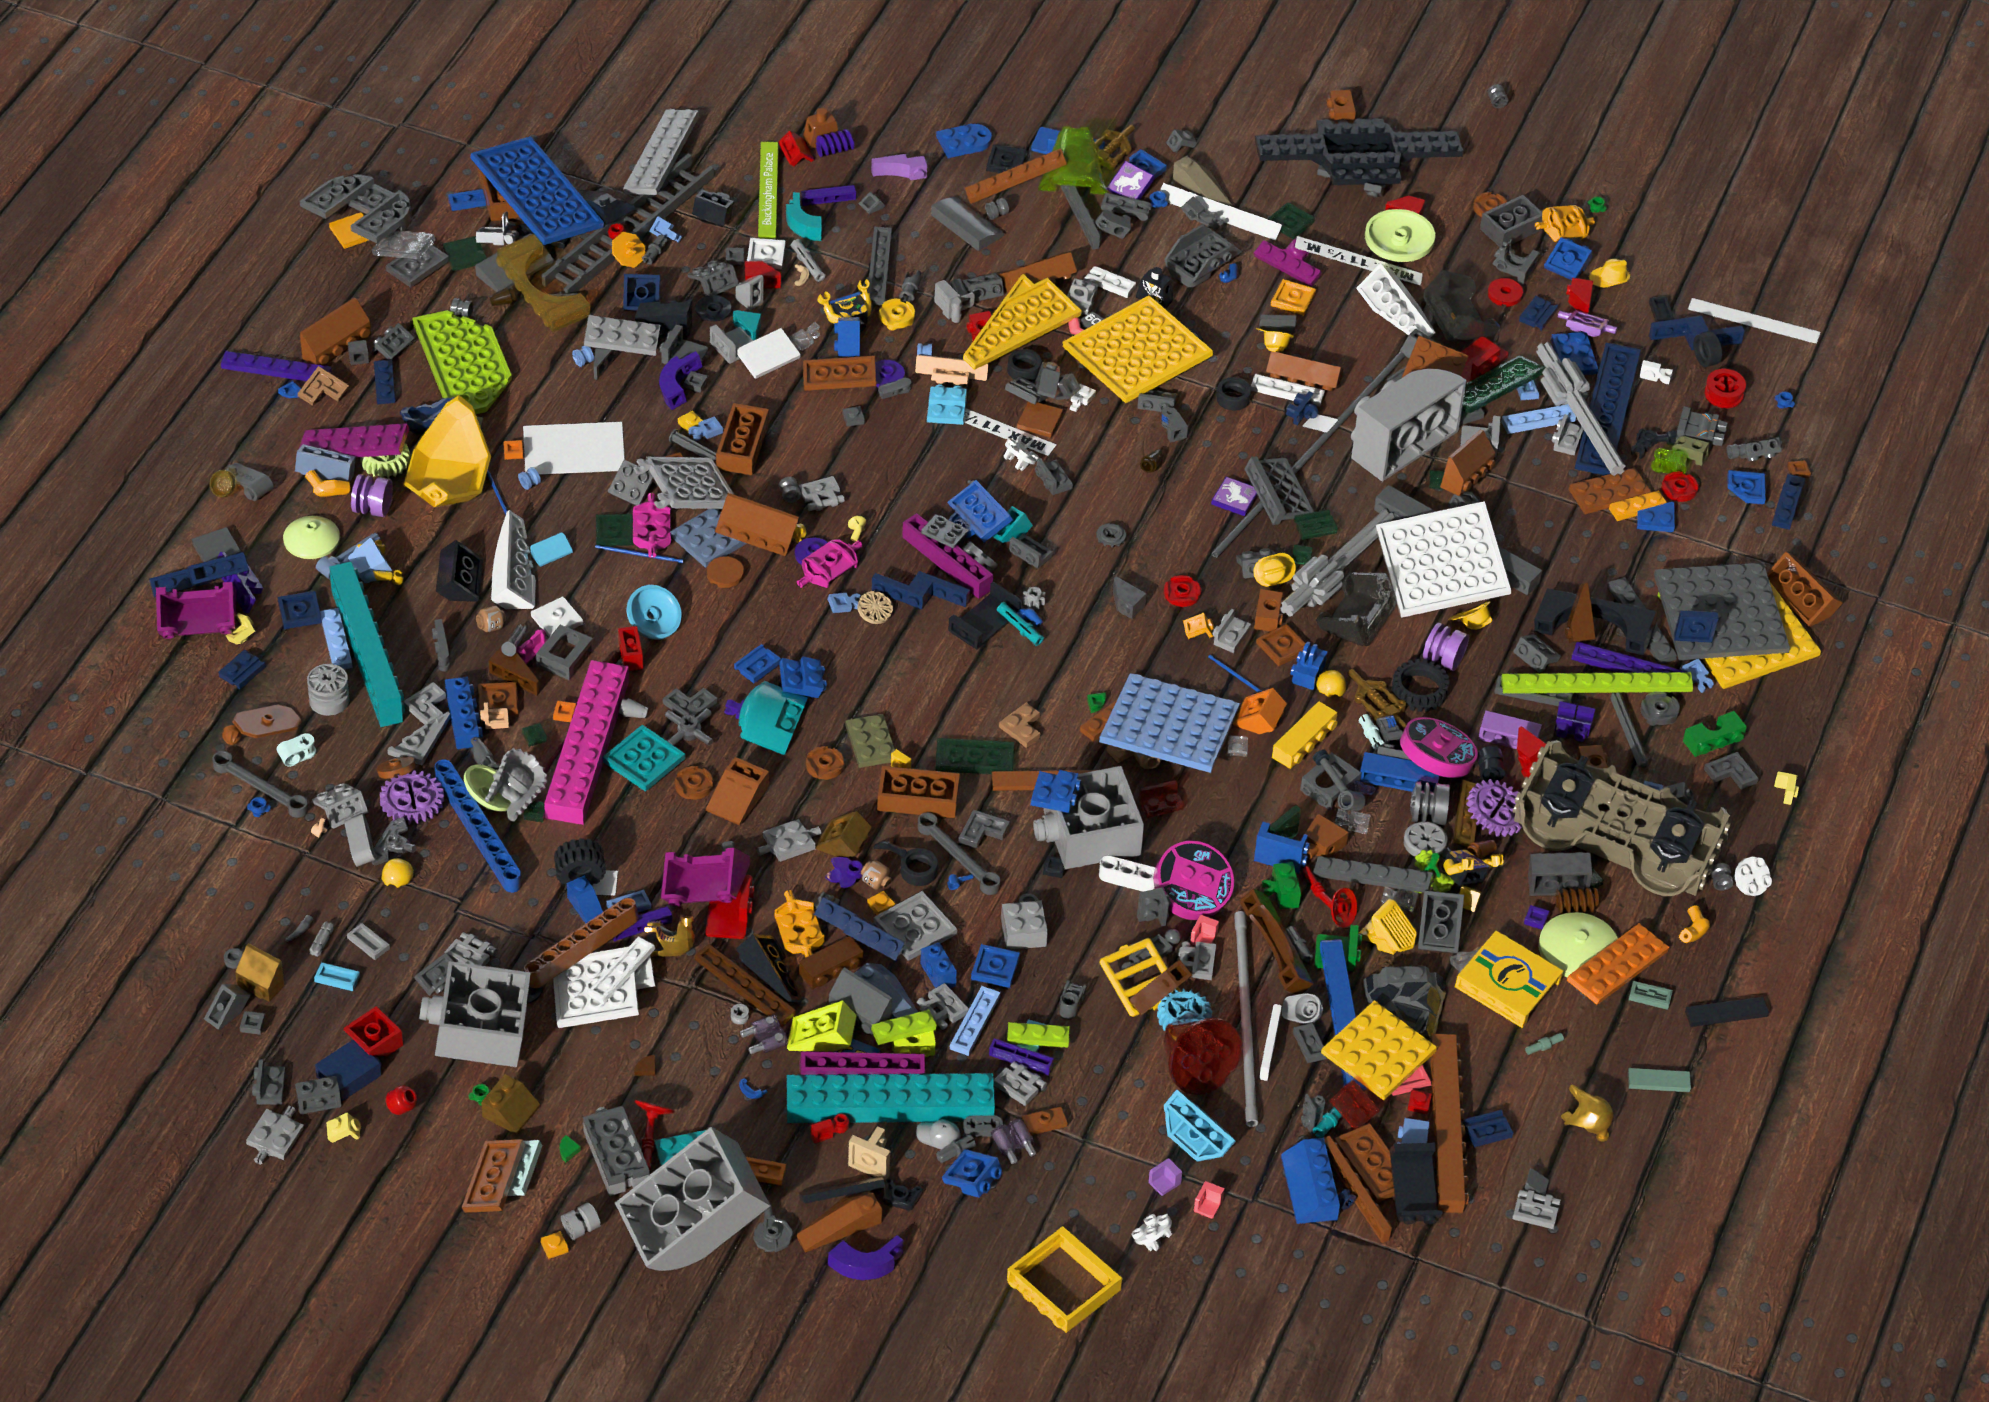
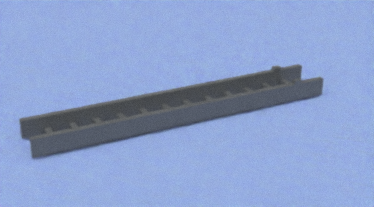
M688 153L672 166L658 193L669 201L662 205L651 199L655 195H637L629 202L635 206V210L608 225L604 223L603 228L595 230L562 259H558L556 264L542 274V285L546 287L556 278L567 284L564 288V294L579 291L616 260L612 254V248L606 252L595 246L601 240L612 246L613 239L607 237L608 229L612 224L628 223L635 227L630 233L636 234L641 239L650 231L657 216L663 219L666 218L714 177V167L709 166L697 177L687 173L685 170L692 165V155ZM680 175L691 182L687 186H683L674 181V179ZM669 184L680 191L674 196L663 190V188ZM648 203L658 210L650 214L641 209V207ZM636 212L647 219L640 224L631 219L630 216ZM592 250L602 257L595 262L584 254ZM579 259L590 265V267L583 271L572 264ZM569 269L578 274V277L572 281L561 273Z

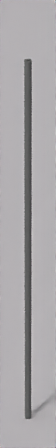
M1443 305L1429 320L1432 327L1448 311L1447 306ZM1400 351L1337 418L1338 421L1328 432H1324L1291 467L1294 474L1299 471L1354 412L1358 402L1362 398L1369 396L1405 357L1404 353ZM1285 477L1283 478L1285 482L1289 481V479ZM1261 500L1212 552L1213 557L1217 558L1264 508Z

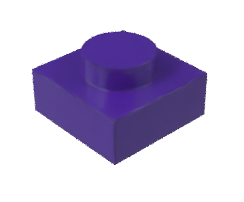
M1530 905L1524 924L1542 930L1547 921L1549 911Z

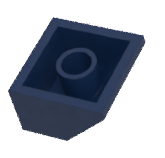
M624 274L623 310H638L640 303L660 302L661 275Z

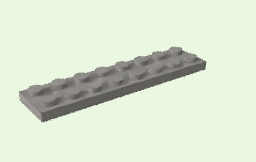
M669 109L665 111L623 188L624 194L657 195L699 118L698 110Z

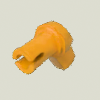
M311 470L305 475V478L314 488L313 493L319 497L347 495L350 492V483L347 481H322L315 470Z
M1697 905L1691 906L1687 910L1693 924L1682 930L1679 935L1680 940L1684 943L1698 940L1710 928L1709 920L1703 917L1700 907Z

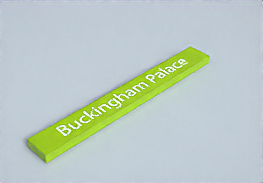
M761 142L759 239L776 240L778 142Z

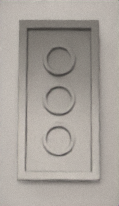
M589 315L584 346L656 356L660 325Z

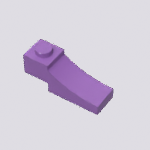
M905 154L880 157L872 159L871 172L873 176L893 175L906 177L910 180L927 178V163L924 156L907 158Z

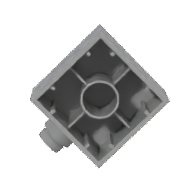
M1121 766L1078 774V779L1081 780L1080 790L1075 791L1077 799L1075 806L1071 805L1070 812L1066 813L1044 808L1045 815L1033 821L1034 834L1037 841L1046 840L1047 843L1055 841L1065 869L1100 863L1104 856L1122 859L1141 855L1144 824Z
M449 961L443 996L422 997L419 1019L429 1020L428 1024L439 1025L435 1056L517 1067L523 1036L530 972Z

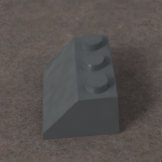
M844 967L829 994V1005L844 1001L857 1015L855 1025L862 1028L865 1033L873 1035L871 1030L872 1024L892 1019V997Z

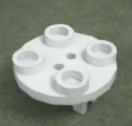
M1009 438L1005 443L1008 449L1004 458L1011 461L1016 455L1017 459H1019L1015 466L1017 470L1023 471L1029 463L1035 465L1039 456L1034 452H1029L1027 445L1023 442L1018 441L1017 443Z
M1760 857L1744 858L1738 864L1735 876H1733L1739 890L1749 896L1762 894L1772 883L1769 868Z
M1152 1214L1144 1219L1145 1223L1131 1234L1136 1243L1140 1245L1145 1244L1150 1251L1153 1249L1157 1251L1159 1246L1156 1239L1164 1238L1165 1236L1169 1238L1172 1235L1169 1229L1172 1221L1168 1214L1157 1217Z

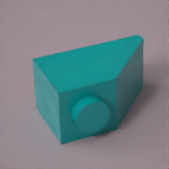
M1013 506L1007 511L1013 521L992 536L1002 543L1009 542L1012 537L1018 539L1033 526L1026 514Z

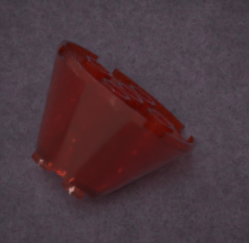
M1219 1018L1180 1019L1167 1025L1164 1036V1049L1169 1074L1174 1084L1182 1091L1193 1095L1206 1094L1222 1086L1225 1083L1224 1079L1231 1071H1235L1240 1060L1241 1039L1237 1030L1230 1023Z

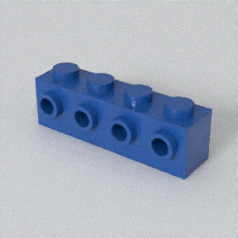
M468 677L446 679L445 691L456 748L473 747L471 738H483L482 728L477 726V724H480L479 713L474 711L477 709L476 698H472V695H474L473 684H469Z
M1364 752L1360 782L1411 792L1415 787L1416 781L1421 782V791H1424L1425 783L1427 782L1430 785V792H1434L1435 785L1439 781V775L1421 768L1410 760Z

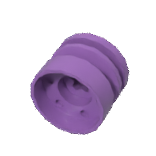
M359 474L355 479L351 494L352 512L359 513L361 511L362 514H367L370 509L371 515L386 517L392 500V480L378 477L374 483L372 476L365 477V475Z
M1437 623L1426 640L1423 659L1428 661L1432 659V662L1437 663L1442 657L1441 666L1455 671L1467 649L1469 634L1455 630L1450 636L1451 627L1446 626L1444 628V624Z

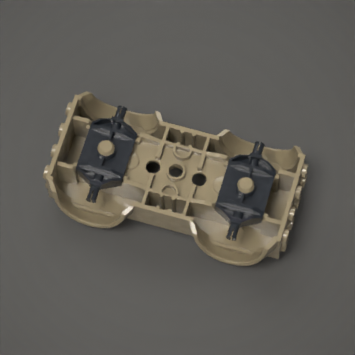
M1557 740L1548 741L1545 748H1540L1537 756L1539 759L1537 763L1533 762L1530 769V777L1525 778L1522 785V793L1518 792L1513 813H1515L1514 821L1522 824L1525 833L1534 843L1552 851H1563L1575 846L1632 870L1637 882L1646 890L1661 896H1674L1683 892L1696 896L1699 889L1703 890L1707 881V875L1711 874L1714 867L1713 863L1715 859H1718L1721 852L1720 848L1722 844H1725L1729 835L1728 831L1731 823H1728L1730 815L1725 808L1721 807L1719 812L1715 813L1695 809L1697 806L1696 801L1693 803V800H1690L1689 804L1686 805L1672 794L1670 788L1665 787L1661 790L1651 788L1617 774L1613 765L1608 768H1597L1587 765L1588 758L1586 756L1585 758L1581 756L1578 761L1567 754L1562 748L1561 742ZM1606 804L1610 809L1608 812L1600 811L1598 806ZM1623 811L1627 813V816L1620 817L1617 813ZM1643 819L1645 820L1646 825L1644 827H1638V825L1635 824V820Z

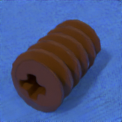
M1596 887L1592 891L1590 888H1585L1584 892L1582 888H1577L1576 892L1574 888H1570L1568 892L1565 888L1561 892L1556 889V906L1560 914L1564 908H1566L1567 913H1570L1573 907L1575 912L1578 913L1579 907H1581L1583 913H1585L1587 907L1590 908L1591 912H1594V908L1598 907L1599 895Z

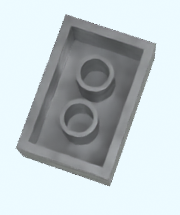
M1521 195L1482 213L1480 230L1499 247L1502 246L1504 248L1502 245L1504 241L1508 243L1512 239L1511 244L1541 231L1542 229H1536L1535 223L1542 222V212L1524 195Z
M1559 852L1555 854H1531L1528 871L1530 896L1555 895L1556 889L1561 892L1565 888L1568 892L1570 888H1574L1576 892L1577 888H1582L1584 892L1585 888H1590L1592 876L1590 853Z

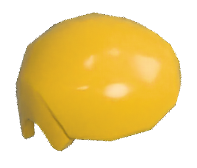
M1328 670L1318 676L1316 686L1320 693L1330 698L1335 694L1341 697L1346 692V681L1340 672Z
M394 858L389 860L382 870L381 879L387 886L393 884L399 888L400 886L407 885L413 878L412 865L403 859Z

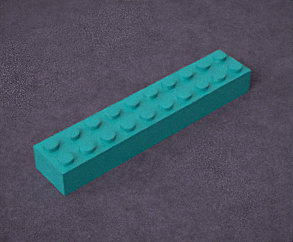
M352 562L329 566L332 595L339 609L341 620L379 725L384 727L403 722L402 714H405L404 704L401 702L404 701L402 689L398 690L399 682L397 676H393L394 668L392 662L388 663V651L383 649V637L378 635L379 627L377 621L373 622L374 614L372 608H368V597L363 595L364 586L362 581H358L360 579L358 569H354Z
M993 1073L787 1075V1123H817L831 1119L833 1123V1118L837 1114L846 1115L849 1123L936 1122L940 1119L950 1122H964L966 1117L972 1115H994Z

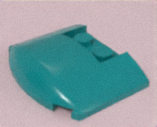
M767 681L762 682L748 694L742 705L739 715V726L742 729L740 733L741 738L785 755L808 698L799 694L784 692L782 687Z

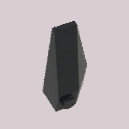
M588 190L579 191V194L606 225L635 210L634 205L616 196Z
M752 934L736 948L740 960L787 1001L799 1003L802 1001L796 982L789 976L791 969L783 961L786 956L774 936Z

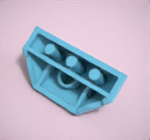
M1176 1090L1164 1104L1167 1135L1197 1162L1223 1157L1235 1143V1139L1222 1126L1179 1090Z

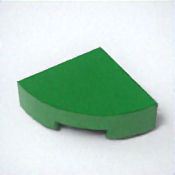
M1106 692L1087 695L1090 713L1097 712L1103 708L1106 702Z
M567 1135L560 1142L561 1158L566 1163L581 1151V1146Z

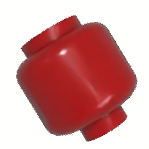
M406 1085L396 1087L387 1093L386 1105L393 1114L402 1115L411 1111L416 1106V1093Z

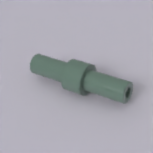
M1561 1033L1549 1038L1544 1037L1539 1039L1537 1043L1526 1047L1525 1051L1528 1055L1539 1050L1545 1051L1551 1048V1045L1563 1041L1564 1037Z

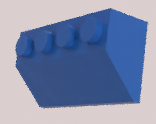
M1324 1138L1304 1139L1281 1154L1296 1224L1338 1220L1340 1203Z

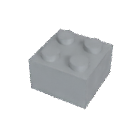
M1042 901L1002 904L1001 922L1007 950L1046 947L1047 927Z

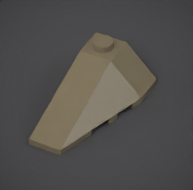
M1185 156L1174 163L1173 179L1193 194L1232 207L1230 200L1215 177L1204 165L1189 156Z

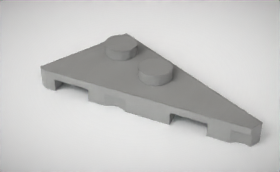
M446 712L435 718L436 722L429 726L425 724L414 731L412 735L403 738L402 743L396 747H389L388 755L393 757L410 756L414 758L416 764L423 765L451 718L450 713Z

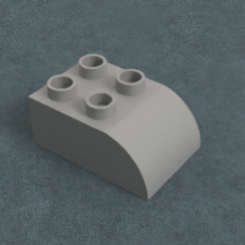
M1422 369L1413 371L1398 381H1388L1383 386L1381 392L1372 398L1368 396L1362 398L1354 410L1357 419L1356 427L1351 434V440H1353L1351 458L1383 482L1457 433L1466 379L1445 370Z
M712 1127L615 1202L646 1267L660 1271L679 1269L703 1259L770 1207L738 1142Z

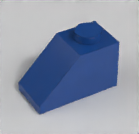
M585 875L567 883V898L585 924L603 912L595 890Z

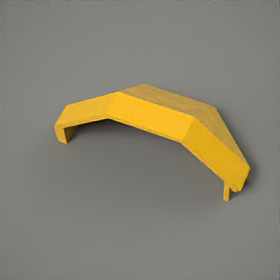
M460 395L446 403L414 447L404 481L406 487L433 507L470 501L481 494L491 459L473 406Z

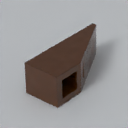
M1179 959L1130 998L1129 1001L1142 1016L1190 978L1192 974Z

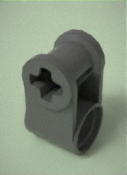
M1067 980L1060 1000L1059 1013L1063 1018L1073 1019L1076 1017L1085 999L1087 985L1081 986Z

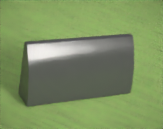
M957 197L946 198L932 204L931 216L977 251L982 250L1004 236L1001 230Z
M530 233L475 265L476 276L494 291L498 292L506 287L510 288L551 264L553 258L545 247Z

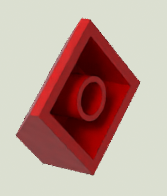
M1521 726L1518 728L1517 751L1519 755L1518 760L1522 768L1521 773L1526 778L1530 777L1531 766L1533 762L1537 763L1539 750L1541 747L1545 748L1546 743Z
M377 1006L344 1027V1031L369 1055L388 1056L403 1046L402 1030Z

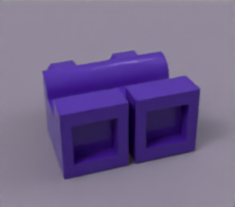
M1560 701L1554 729L1557 737L1564 738L1568 733L1575 735L1574 739L1576 741L1583 742L1586 737H1589L1595 709L1578 705L1576 719L1574 720L1577 705Z

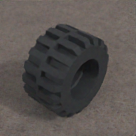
M579 838V840L572 839L570 842L566 841L563 845H560L554 853L556 877L566 887L568 882L584 875L593 886V884H598L604 878V874H606L604 851L602 846L598 845L596 841L592 842L591 839L584 840V838Z

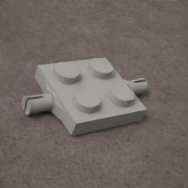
M799 819L763 831V838L767 845L757 848L759 856L771 852L777 857L779 862L815 850V843L811 837L821 834L819 826L807 830Z
M288 1106L283 1115L268 1109L265 1110L246 1139L247 1145L259 1151L254 1159L256 1163L262 1164L267 1155L275 1156L282 1160L286 1158L304 1128L303 1124L291 1119L296 1111L294 1107Z

